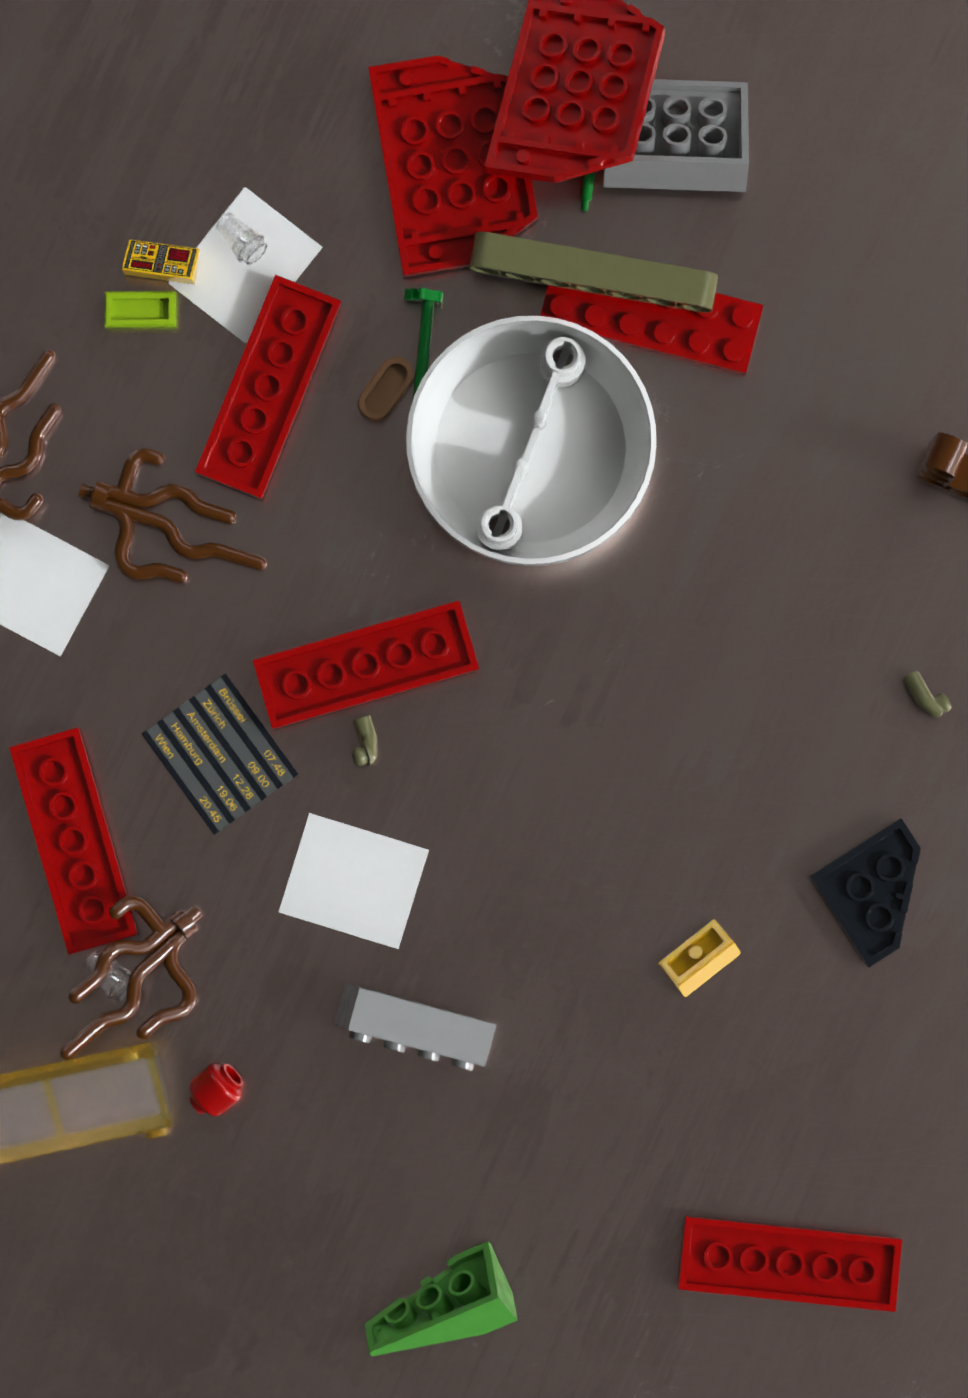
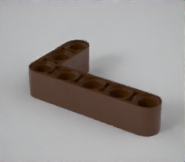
M937 433L928 444L916 476L929 484L968 499V455L965 454L968 443L950 434Z

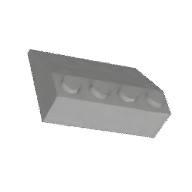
M654 79L634 160L604 169L603 187L746 192L749 169L748 82Z

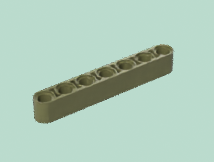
M490 232L475 233L469 269L478 273L706 313L713 311L719 277L715 273L699 269Z

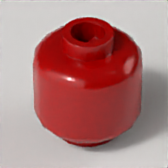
M211 1063L190 1081L189 1090L191 1096L189 1101L192 1107L200 1114L206 1112L213 1117L221 1116L241 1099L243 1080L238 1072L229 1064Z

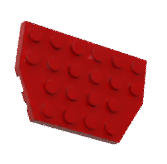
M528 0L484 166L486 172L558 183L632 162L666 34L664 26L651 17H645L638 8L632 4L628 5L622 0Z
M439 55L368 67L404 278L469 267L476 232H490L514 237L538 220L531 179L490 174L486 172L484 167L508 76L499 73L493 74L476 66L470 67L450 61L449 58Z

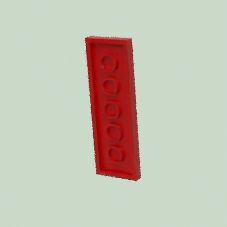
M275 274L195 470L196 474L258 499H263L341 307V300Z
M548 285L540 316L559 318L576 323L593 331L605 340L746 375L764 305L716 293L713 311L706 313Z
M459 600L252 660L273 730L479 670Z
M73 728L9 747L68 955L139 935L132 910L126 912L119 919H113L109 914L110 908L118 900L128 895L80 728Z
M685 1216L678 1289L896 1312L903 1239Z

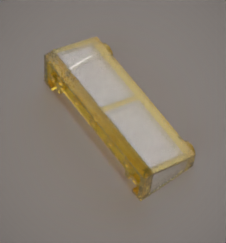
M157 1040L0 1074V1164L145 1133L146 1139L168 1135L167 1128L175 1125Z

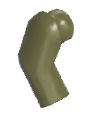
M918 671L908 674L903 679L914 701L932 717H942V713L950 711L951 704L947 696L940 693L933 697Z
M369 715L353 720L361 747L352 750V758L357 766L365 764L370 766L377 759L378 739Z

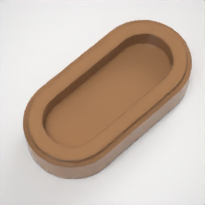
M391 357L382 363L359 396L358 408L363 418L374 423L382 422L389 418L414 382V369L409 361L402 357Z

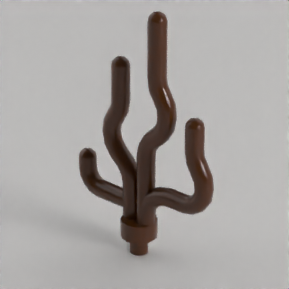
M46 349L41 353L19 388L0 400V459L7 447L6 414L11 409L23 404L35 390L55 359V352L51 349ZM50 404L33 428L29 437L26 457L21 462L0 467V484L5 480L26 475L38 465L42 456L43 440L61 413L59 404ZM33 493L23 506L18 507L0 496V513L15 521L26 520L38 511L43 503V497L39 493Z
M141 448L128 455L117 486L97 481L95 487L83 483L80 486L78 497L90 500L89 508L109 513L117 519L120 529L114 548V561L120 572L131 579L146 580L160 577L177 583H184L188 579L187 572L177 567L161 563L138 566L129 561L128 551L133 538V521L161 530L173 550L187 559L199 560L217 557L256 570H263L267 566V561L264 557L223 544L209 542L200 545H190L183 540L178 528L170 519L161 514L138 508L154 506L168 498H178L192 512L227 524H231L236 520L234 511L202 501L191 489L183 485L167 484L146 494L131 491L139 464L147 462L161 465L164 462V454L160 451Z
M125 896L110 908L109 914L113 919L121 918L129 910L136 911L153 932L141 941L119 940L106 946L99 954L92 973L69 993L70 1002L78 1004L96 989L107 977L115 957L122 954L143 955L151 951L153 952L139 963L129 975L125 1004L118 1010L102 1013L83 1028L60 1050V1057L63 1060L72 1059L107 1027L120 1025L131 1019L139 1007L142 981L163 961L168 974L182 991V1000L176 1006L160 1009L151 1015L136 1030L137 1037L145 1040L163 1024L179 1021L191 1012L197 998L196 987L191 978L181 968L177 954L180 946L197 931L195 923L203 916L196 906L193 905L185 913L178 909L165 922L144 899L137 896Z

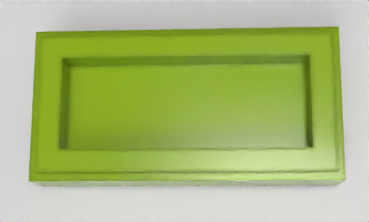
M176 291L105 292V329H177Z

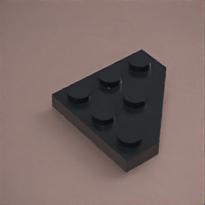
M902 818L809 876L868 968L900 948L902 930L921 851L920 846Z

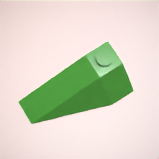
M484 1242L455 1255L446 1262L449 1267L433 1279L427 1276L419 1282L422 1287L407 1299L398 1298L365 1323L370 1355L377 1356L483 1335L517 1321L512 1290L490 1242Z

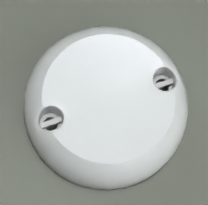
M515 316L479 326L463 335L447 347L432 363L419 384L408 415L406 456L410 476L425 509L437 525L453 540L478 555L504 564L519 566L557 564L583 556L601 546L627 523L640 505L649 486L654 469L656 424L647 391L637 372L627 359L608 341L589 329L559 318ZM558 350H562L556 365L552 356ZM571 353V355L573 356V361L569 365L565 366L569 354ZM499 517L492 534L489 523L493 518ZM508 521L510 528L506 533L502 534L505 523Z

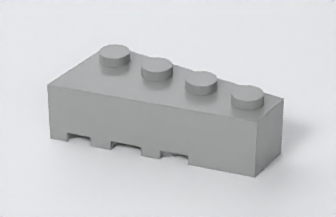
M346 982L334 1020L335 1025L351 1031L349 1038L370 1043L372 1037L385 1040L383 1047L404 1052L406 1046L419 1049L417 1056L434 1061H439L440 1055L453 1058L451 1065L468 1070H473L474 1064L485 1067L496 1024L444 1009H437L412 1000L400 999L383 992L367 990Z

